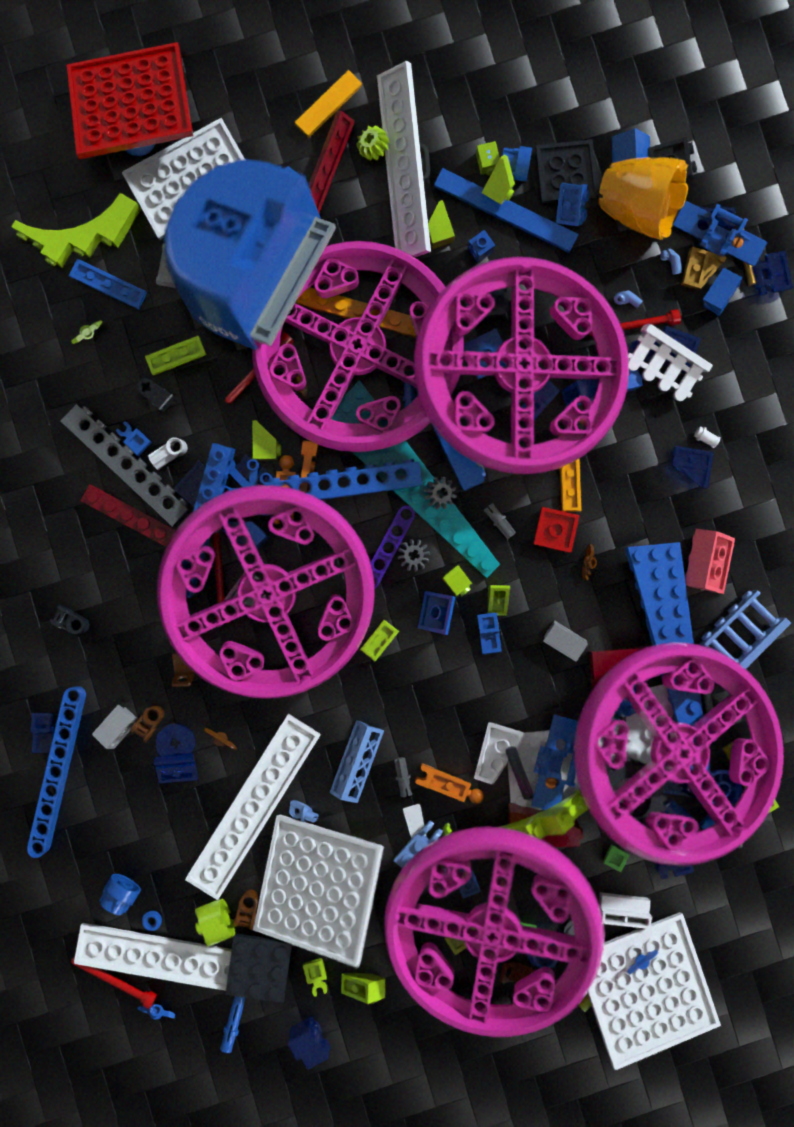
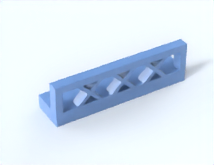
M356 720L330 790L332 795L340 800L358 803L384 730ZM376 732L374 740L370 742L371 733ZM368 750V757L363 760V754ZM362 769L361 776L356 778L357 771ZM355 787L353 797L348 796L350 789Z

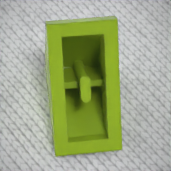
M488 586V613L507 616L510 586Z

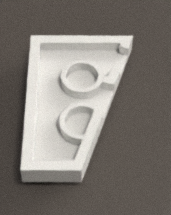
M488 722L474 779L494 784L509 761L505 749L509 746H515L517 749L526 733Z

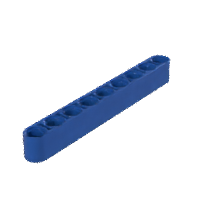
M80 686L69 688L63 694L27 847L28 854L33 858L41 857L51 847L86 698V692ZM72 691L78 693L77 700H73L71 696ZM68 710H71L73 712V719L68 718ZM63 729L69 731L68 738L63 736ZM59 748L65 751L64 757L59 755ZM54 767L60 769L59 776L54 773ZM50 786H53L55 788V794H52L50 792ZM45 805L51 807V813L46 812ZM41 824H44L46 826V832L41 830ZM36 843L41 844L42 851L36 848Z

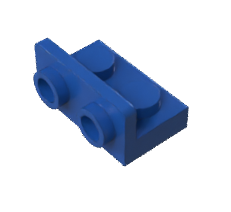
M560 184L556 217L557 224L579 226L586 220L587 210H585V202L589 199L588 184Z

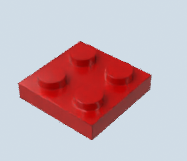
M541 507L533 545L571 553L580 515Z

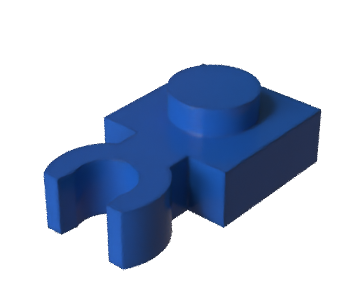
M123 422L127 430L121 432L117 429L116 432L122 437H127L123 442L139 456L152 442L137 428L132 432L131 425Z

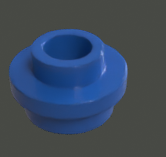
M148 911L142 918L143 927L149 931L157 930L162 923L161 915L156 911ZM153 917L156 922L151 923L149 918Z

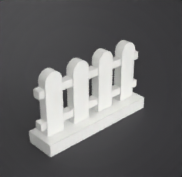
M644 325L640 330L644 336L638 337L637 341H639V344L633 354L628 353L629 370L635 371L640 366L645 369L642 373L644 380L651 381L655 376L660 379L658 388L661 391H667L670 387L676 389L673 394L675 400L683 401L686 397L690 398L693 394L690 392L697 380L701 381L703 378L700 374L702 372H709L713 365L653 325ZM654 342H657L660 346L657 347L654 345ZM651 349L655 354L650 362L646 364L643 360ZM670 352L674 353L675 357L671 356ZM667 359L671 363L665 373L662 374L659 370ZM686 362L691 365L690 368L685 365ZM680 371H685L686 374L680 384L674 382Z

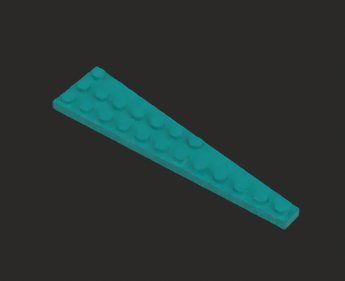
M360 380L342 398L332 420L361 424L357 418V409L359 406L375 400ZM363 411L360 417L363 419H368L371 416V413L369 411ZM380 420L377 425L385 428L388 425V421ZM406 441L385 449L352 452L365 465L376 464V467H383V463L395 462V465L403 464V460L414 459V462H419L422 486L393 491L484 577L488 578L500 565L454 503L452 505L447 504V509H443L441 506L439 509H435L434 505H428L431 499H424L425 496L429 495V493L424 492V489H430L427 482L433 483L434 477ZM397 470L395 476L397 479L403 480L406 477V473L403 470ZM379 472L377 474L383 482L387 480L385 473ZM438 490L437 495L443 496V492Z

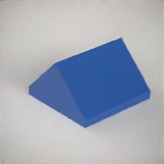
M636 128L612 136V163L633 158L650 157L648 148L650 147V136Z
M425 591L418 628L448 635L455 597Z

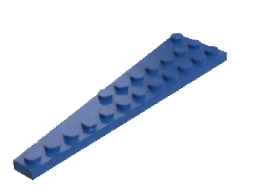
M680 542L625 548L631 572L633 571L635 576L636 590H639L641 597V608L645 611V622L650 632L652 646L665 643L694 644ZM689 664V666H688V671H689V673H690V671H691V666H690V664ZM676 676L673 679L674 684L677 682ZM667 688L669 695L667 698L673 709L674 723H686L693 726L703 717L700 693ZM695 737L693 738V744L696 742ZM708 762L706 767L709 774H711L710 762ZM692 765L690 766V769H689L690 773L692 772V769H693V766H692Z

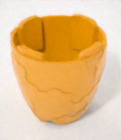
M664 157L633 158L612 163L610 168L604 173L599 192L603 195V198H599L601 209L612 218L620 221L624 226L636 232L659 240L669 237L678 210L684 206L688 192V185L686 184L688 164L685 163V160Z

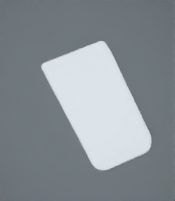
M420 804L403 808L411 839L424 827Z

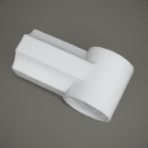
M171 438L165 445L148 455L149 460L159 470L178 456L184 455L187 451V444L179 438ZM176 442H179L181 448L179 451L175 452L173 450V445Z

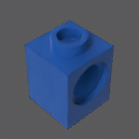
M483 230L469 240L467 249L479 263L494 252L495 244L486 231Z

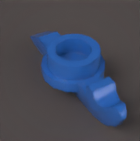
M658 950L648 952L647 955H637L635 963L627 970L628 974L630 975L638 969H646L650 964V960L658 954Z
M158 1004L153 1005L150 1009L146 1007L137 1008L139 1011L149 1014L154 1020H158L162 1016L175 1018L174 1013L163 1010V1007Z

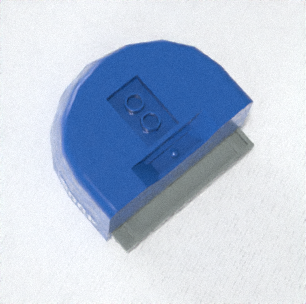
M242 159L218 165L194 180L175 202L164 230V257L170 277L193 319L217 335L256 350L258 347L254 340L271 347L336 227L335 224L320 218L304 175L271 163Z

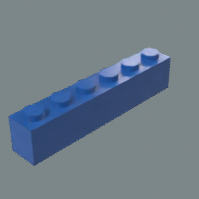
M414 387V388H415V392H416V394H417V396H418V395H419L418 389H417L416 387ZM431 423L463 492L483 483L486 474L482 466L478 467L476 462H473L454 449Z

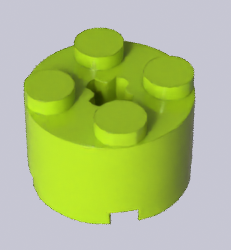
M223 899L195 909L199 921L196 923V929L199 935L203 934L207 947L235 935L233 919L230 920L228 913L231 912Z

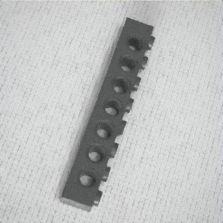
M76 404L61 422L172 527L176 528L191 512L188 508L189 503L182 497L178 499L174 495L176 491L168 484L164 486L160 482L162 478L153 471L151 473L146 469L148 465L141 458L137 460L133 456L134 452L127 445L123 447L119 443L121 439L113 432L109 434L105 430L107 426L99 419L95 421L91 417L93 413L87 407L83 406L82 408ZM89 421L90 427L87 430H83V424ZM103 434L104 440L98 444L96 439L99 435ZM117 447V454L111 457V449ZM130 460L132 465L128 470H125L124 463ZM144 473L146 478L144 482L139 483L138 476ZM158 486L159 493L153 496L151 493L152 488ZM172 499L173 507L166 509V501Z

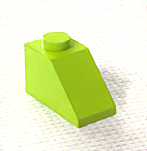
M504 154L500 157L482 191L483 194L499 204H503L506 200L509 201L514 193L512 188L515 182L507 155Z
M443 200L438 202L428 222L432 249L453 243L455 238Z
M252 421L253 459L257 461H278V456H281V444H278L277 440L257 421Z
M458 565L441 578L456 596L466 594L470 590L469 585L472 584Z
M343 973L341 993L367 1004L384 999L385 978L372 973Z

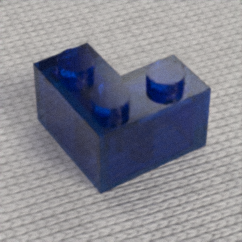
M312 1016L292 1026L288 1039V1044L296 1060L302 1058L307 1070L329 1059V1052L331 1050L328 1040L323 1039L321 1035L322 1030L319 1023L315 1022Z

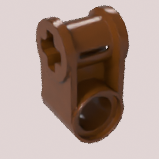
M153 705L147 708L132 726L130 732L136 733L146 743L165 716L162 706ZM151 710H154V711L157 712V714H158V718H157V719H153V718L151 717V715H150Z
M249 889L243 893L236 913L234 927L243 926L253 931L259 903V894L255 890ZM245 898H251L254 903L248 904Z

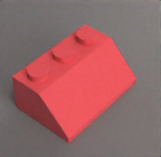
M696 529L692 539V550L688 559V570L685 574L686 586L724 594L735 538L718 531Z

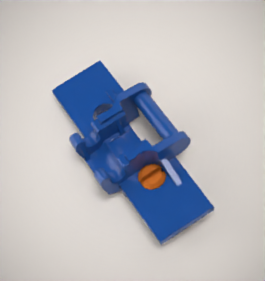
M685 201L684 206L672 225L696 237L700 241L699 246L721 257L729 254L753 267L756 265L767 244L761 238L743 230L748 219H742L720 208L719 204H716L712 213ZM718 215L739 227L737 230H726L717 225L719 221L715 219V216ZM703 220L707 223L708 227L706 230L698 228L699 221Z
M553 714L547 743H545V746L540 745L535 763L534 773L538 774V780L531 806L546 810L561 802L565 785L575 787L576 769L573 749L579 721ZM558 739L565 741V747L562 750H558L555 747ZM570 753L573 755L567 780H564L560 770L563 759Z

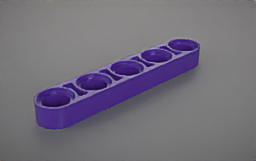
M403 506L399 509L371 561L373 577L376 579L374 589L379 585L414 520L415 511L411 506ZM404 509H409L412 512V517L408 520L401 517V512ZM395 526H400L403 529V533L399 537L392 534V529ZM385 543L393 544L394 550L392 553H385L383 551ZM378 559L383 560L385 563V567L382 570L374 568V562Z

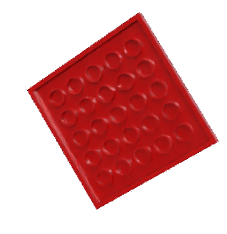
M178 42L67 64L76 154L79 159L193 137Z

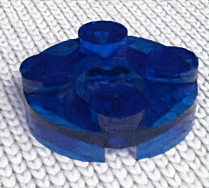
M170 724L164 727L157 735L156 749L164 761L171 763L182 762L192 754L195 748L193 732L182 724ZM173 738L181 742L178 748L171 746Z

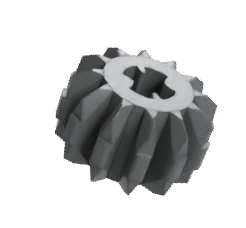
M435 477L433 478V483L427 482L430 489L425 488L424 492L429 493V495L425 496L424 499H431L428 503L429 506L434 505L435 509H439L440 506L443 509H447V504H453L450 498H456L457 496L452 494L456 487L450 488L451 480L446 482L445 477H441L439 481ZM441 490L443 496L437 495V491Z
M410 539V547L404 542L403 546L406 550L402 548L398 550L400 553H404V555L398 556L399 560L405 559L401 566L409 564L407 571H410L411 566L414 565V571L417 572L418 564L422 569L425 568L421 561L429 562V559L424 558V556L430 555V552H423L427 548L426 544L421 548L419 547L421 540H418L415 546L413 539ZM415 550L418 552L419 559L415 558L412 561L410 560L411 556H408L409 552L413 553Z

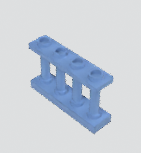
M749 590L741 597L743 600L738 605L735 604L728 610L729 614L725 618L722 617L715 623L716 627L711 632L708 631L701 637L702 641L699 645L704 647L710 645L714 650L727 655L746 669L791 622L787 618H774L755 599L760 592L758 590ZM749 604L769 623L770 627L765 632H761L742 613ZM736 618L756 637V641L752 645H747L729 627ZM722 632L742 650L743 654L738 659H734L715 640Z

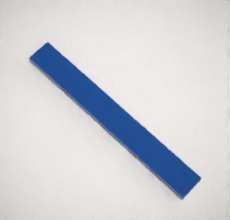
M442 168L434 184L435 188L568 253L578 236L577 233L511 201L506 200L503 204H499L482 193L483 187Z

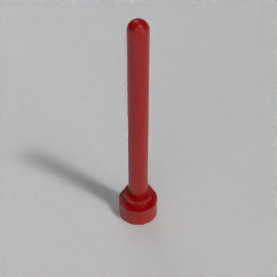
M679 309L670 310L669 313L663 316L620 323L623 331L641 328L646 324L657 325L667 323L673 326L681 323Z
M283 331L280 336V347L284 344L292 345L294 340ZM254 368L225 398L227 403H232L256 377Z
M214 532L212 540L213 550L215 551L214 564L217 600L220 603L225 599L220 534Z
M75 957L71 959L73 965L140 999V1002L143 1003L142 1006L150 1009L157 997V994L154 992H143L99 968L74 964Z

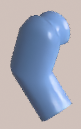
M669 248L661 251V259L663 261L668 260L671 263L672 274L682 273L680 256Z
M631 291L619 292L614 296V301L618 305L630 303L635 308H638L642 303V300Z

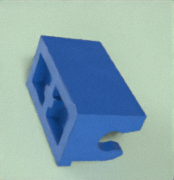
M723 268L703 298L705 303L703 306L720 316L739 287L742 277Z

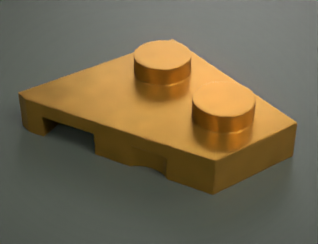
M691 247L681 285L696 290L701 289L716 272V269L726 260V257Z

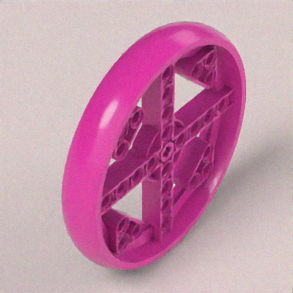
M351 241L331 244L325 247L298 298L313 284H315L316 292L321 298H329L354 290L359 284L356 270L381 273L383 277L362 317L347 319L338 325L294 303L292 307L294 313L287 316L284 321L329 344L330 356L336 367L314 409L312 410L304 404L293 391L303 390L306 386V378L295 347L291 344H284L280 347L282 327L271 347L254 340L258 348L256 350L252 349V360L258 385L271 409L289 428L302 437L327 448L349 452H367L397 445L413 437L431 423L419 395L401 411L400 401L395 396H388L359 406L356 412L358 421L361 424L338 422L332 420V417L354 375L368 374L378 368L417 388L415 373L412 376L404 374L406 369L414 370V362L386 349V339L379 327L401 284H403L421 301L413 303L410 307V319L416 337H418L420 326L428 309L445 286L425 264L400 249L375 242ZM332 267L338 269L335 273L328 272ZM347 276L355 277L351 282L345 280ZM396 276L398 279L395 282H390L388 278ZM322 284L329 285L326 290L319 289ZM381 293H387L389 294V297L386 299H381L379 295ZM377 309L380 311V314L372 316L370 312ZM415 310H422L423 315L416 316L413 312ZM308 317L311 319V322L308 324L301 323L304 318ZM452 325L447 336L444 351L464 352L463 335L457 334ZM327 326L328 330L325 333H321L319 328ZM365 326H369L372 329L369 333L361 331ZM338 335L346 336L341 342L336 340ZM361 344V349L359 347L357 350L354 348V345ZM287 351L293 352L291 358H284V354ZM376 351L380 353V356L377 359H373L370 357V354ZM439 359L442 366L449 365L446 359ZM463 359L459 360L461 366L463 364ZM347 360L354 362L351 367H345L344 363ZM390 360H394L397 362V365L391 368L387 366V363ZM278 368H283L285 371L282 375H275V371ZM444 374L450 396H452L460 374ZM301 377L302 380L299 384H293V378ZM338 377L345 378V382L340 385L336 384L335 380ZM329 394L336 395V399L332 402L327 401L326 397ZM389 403H395L397 408L390 411L386 406ZM320 411L327 412V416L324 419H319L317 415ZM363 411H369L371 413V416L368 419H363L360 417ZM380 420L388 421L387 427H379L377 424Z
M510 257L492 260L475 266L454 279L441 291L431 304L420 326L415 347L414 371L419 397L427 416L439 434L454 449L473 462L490 469L513 474H533L566 466L584 456L603 439L614 424L624 403L629 378V357L626 340L619 320L606 299L593 285L577 273L559 264L537 258ZM519 284L524 285L526 291L521 290ZM512 287L511 338L502 343L496 353L444 351L447 336L452 325L457 334H468L488 315L494 306L493 297L487 293ZM534 289L548 292L559 298L550 308L552 318L574 340H581L591 332L599 357L555 356L549 354L547 348L534 338ZM460 301L467 302L468 308L462 307ZM479 302H485L488 308H482ZM519 304H524L526 310H521ZM557 305L562 306L565 312L559 311ZM577 306L583 309V313L577 310ZM459 321H466L468 327H462ZM519 323H523L526 326V330L520 329ZM577 325L583 328V333L578 331ZM518 343H524L526 350L521 349ZM439 359H446L449 365L442 366ZM459 360L467 361L468 367L461 366ZM479 360H484L487 363V368L481 367ZM499 361H504L507 365V368H501L499 365ZM539 362L545 365V370H541L538 367ZM558 363L564 366V371L559 370ZM577 364L582 365L583 372L577 369ZM596 365L602 367V373L596 369ZM444 374L495 376L498 383L511 393V444L498 441L484 434L494 424L492 415L469 392L460 393L453 401L447 389ZM549 378L599 380L592 404L589 398L580 396L571 402L551 422L550 431L555 436L560 437L549 442L533 445L534 392L540 390ZM518 382H524L526 389H521ZM459 399H465L468 406H461ZM518 402H525L526 409L520 408ZM577 403L583 405V411L577 408ZM460 418H463L467 421V427H462L460 425ZM479 419H484L487 422L486 428L480 426ZM519 420L525 422L526 429L520 428L518 424ZM558 421L564 424V430L558 428ZM577 422L582 423L583 431L577 428ZM519 440H523L526 443L525 449L518 445Z
M272 485L243 487L226 492L209 500L191 513L179 526L167 545L161 560L157 581V603L160 619L170 644L183 662L199 677L224 691L240 696L261 699L281 698L305 692L317 687L340 671L358 650L365 637L371 621L375 598L374 577L368 554L359 536L347 520L328 504L310 494L287 487ZM299 511L302 514V518L295 521L291 518V513ZM257 514H273L269 521L270 530L277 535L301 544H308L312 541L314 529L329 543L334 553L288 573L278 566L264 564L243 517ZM235 517L238 519L239 524L235 527L230 526L228 519ZM275 519H280L283 521L284 526L278 529L273 526L272 522ZM224 526L246 573L239 581L236 596L190 615L186 601V587L191 592H199L206 582L215 558L213 548L202 546V544L210 535ZM302 529H307L310 532V536L308 538H301L299 532ZM239 535L245 536L247 543L239 544L236 537ZM206 551L210 554L211 558L203 560L200 557V553ZM251 553L256 559L253 562H248L245 559V555ZM336 557L344 559V563L341 566H336L333 563ZM185 559L190 560L192 567L185 568L182 565V561ZM318 565H323L326 567V571L319 574L315 571V568ZM260 571L264 577L261 580H257L253 577V573ZM343 571L346 580V601L339 594L330 596L318 624L319 637L326 641L329 640V642L315 655L307 658L287 615L295 603L296 591ZM300 573H305L308 579L302 582L298 580L297 576ZM191 578H198L201 584L199 586L192 585ZM282 581H287L290 587L282 589L279 584ZM265 589L267 592H270L269 597L266 594L262 595ZM246 597H251L254 600V603L252 605H246L243 599ZM336 600L342 603V606L337 609L331 606L332 602ZM227 605H232L235 607L236 611L234 613H229L226 611L225 607ZM272 607H277L280 609V613L273 615L269 610ZM209 613H214L217 615L218 619L216 621H211L208 619L207 615ZM247 614L257 621L270 623L290 667L277 670H261L265 659L262 652L233 641L225 642L221 647L220 655H218L204 642L199 634ZM342 618H347L350 620V623L342 626L339 621ZM196 621L200 627L193 629L189 623ZM284 624L288 627V630L281 632L278 630V626ZM324 626H329L332 628V631L326 634L321 629ZM288 642H294L296 644V647L294 649H288L286 647V644ZM227 648L233 649L234 654L227 655L225 654L224 650ZM252 658H258L261 662L257 665H254L250 662V660ZM301 659L304 661V664L296 666L294 661ZM240 666L243 671L237 673L232 667Z
M690 643L659 644L637 651L618 662L600 679L592 690L583 707L576 730L574 744L575 769L580 791L590 813L599 826L615 842L634 855L649 861L669 865H693L719 858L731 852L746 841L761 825L775 800L780 785L783 768L782 734L777 715L767 694L757 680L738 662L723 653L701 645ZM689 664H690V666H691V671H690V673H689V671H688V666H689ZM665 673L662 681L668 689L708 694L713 690L715 682L730 695L691 726L686 723H673L644 681ZM675 676L677 678L676 684L673 682ZM700 681H702V687H701V688L699 687ZM634 684L636 685L635 693H633L632 687ZM626 697L654 736L650 747L651 761L613 793L608 780L606 766L620 768L624 765L629 728L625 722L611 719L619 704ZM647 700L648 706L645 709L644 702ZM744 715L749 727L751 740L737 738L733 742L729 778L733 783L744 785L746 788L733 808L706 770L710 755L708 745ZM658 716L659 723L656 725L655 720ZM617 725L618 732L615 734L614 727ZM708 725H710V731H709V732L707 731ZM668 733H670V739H669V741H667V734H668ZM602 737L603 744L599 746V739ZM694 737L696 738L695 744H693ZM614 753L615 759L611 763L610 757ZM666 761V762H667V767L664 769V768H663V765H664V762ZM692 765V766H693V769H692V772L690 773L689 769H690V766ZM652 774V780L649 782V775ZM667 780L674 783L686 782L715 824L703 831L697 832V823L691 818L675 814L651 812L646 817L647 827H645L628 813ZM702 781H703V782H704V786H703V788L701 789V783H702ZM637 786L638 791L634 795L633 790ZM620 799H622V800H623V804H622V806L619 808L618 803H619ZM660 819V825L657 827L656 823ZM686 822V828L683 830V824ZM671 835V841L668 843V838Z
M496 827L470 828L448 834L433 841L415 854L404 866L390 890L384 916L386 948L400 982L411 997L430 1014L466 1032L504 1037L523 1035L548 1027L570 1013L582 1001L596 979L601 965L604 950L603 920L596 897L587 880L578 868L557 849L536 837L516 830ZM496 858L489 902L478 905L469 914L417 903L420 894L429 882L430 893L435 897H443L469 880L472 869L471 859ZM501 858H507L509 861L504 862ZM514 862L522 864L538 873L533 879V894L554 921H565L570 911L575 936L520 924L517 915L507 907ZM439 864L445 865L446 868H441V867H439L438 865H439ZM459 868H462V869H465L466 871H465V872H461V871H459L458 869H459ZM502 876V877H505L506 879H505V880H501V879H499L498 877ZM538 885H545L546 887L540 888ZM559 889H565L567 891L560 892ZM495 895H501L502 898H497ZM561 907V908H563V909H562V910H557V909H555V908ZM413 930L465 941L469 951L479 958L472 1000L449 990L453 984V967L438 947L431 942L424 943L420 953H418ZM516 951L569 962L566 970L556 982L554 971L549 967H542L515 984L514 1004H490L497 962L509 959Z

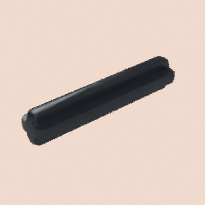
M509 746L505 749V753L524 800H530L533 798L534 793L515 746Z

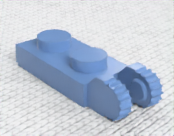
M429 821L421 831L419 830L394 858V862L402 869L415 854L437 840L443 831L438 829L430 838L425 836L432 828L433 822Z

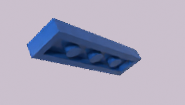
M79 259L76 260L69 274L71 278L138 310L147 295L146 291Z

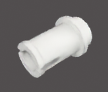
M699 427L694 434L696 440H701L712 448L716 447L720 437L707 431L706 427Z

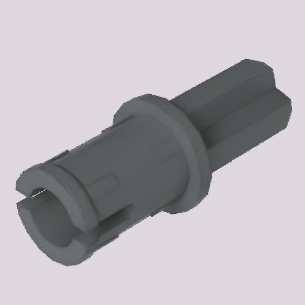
M494 503L489 505V508L484 509V512L494 522L493 525L497 526L507 539L516 533L505 519L506 516L499 512Z
M400 757L394 760L397 773L395 778L399 784L400 797H407L406 794L408 796L412 795L409 781L411 776L408 774L406 759Z

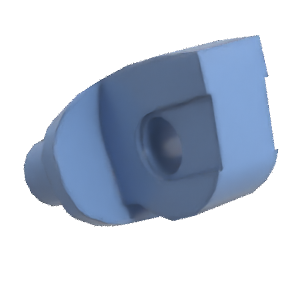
M296 800L291 801L289 814L293 818H300L302 822L310 821L312 823L318 819V814L312 812L308 805Z

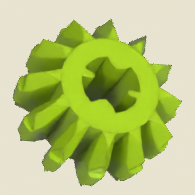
M376 125L373 128L368 126L367 131L362 130V136H358L359 142L356 145L360 151L359 153L370 161L373 158L378 160L380 155L384 156V151L389 150L387 145L390 142L387 133Z

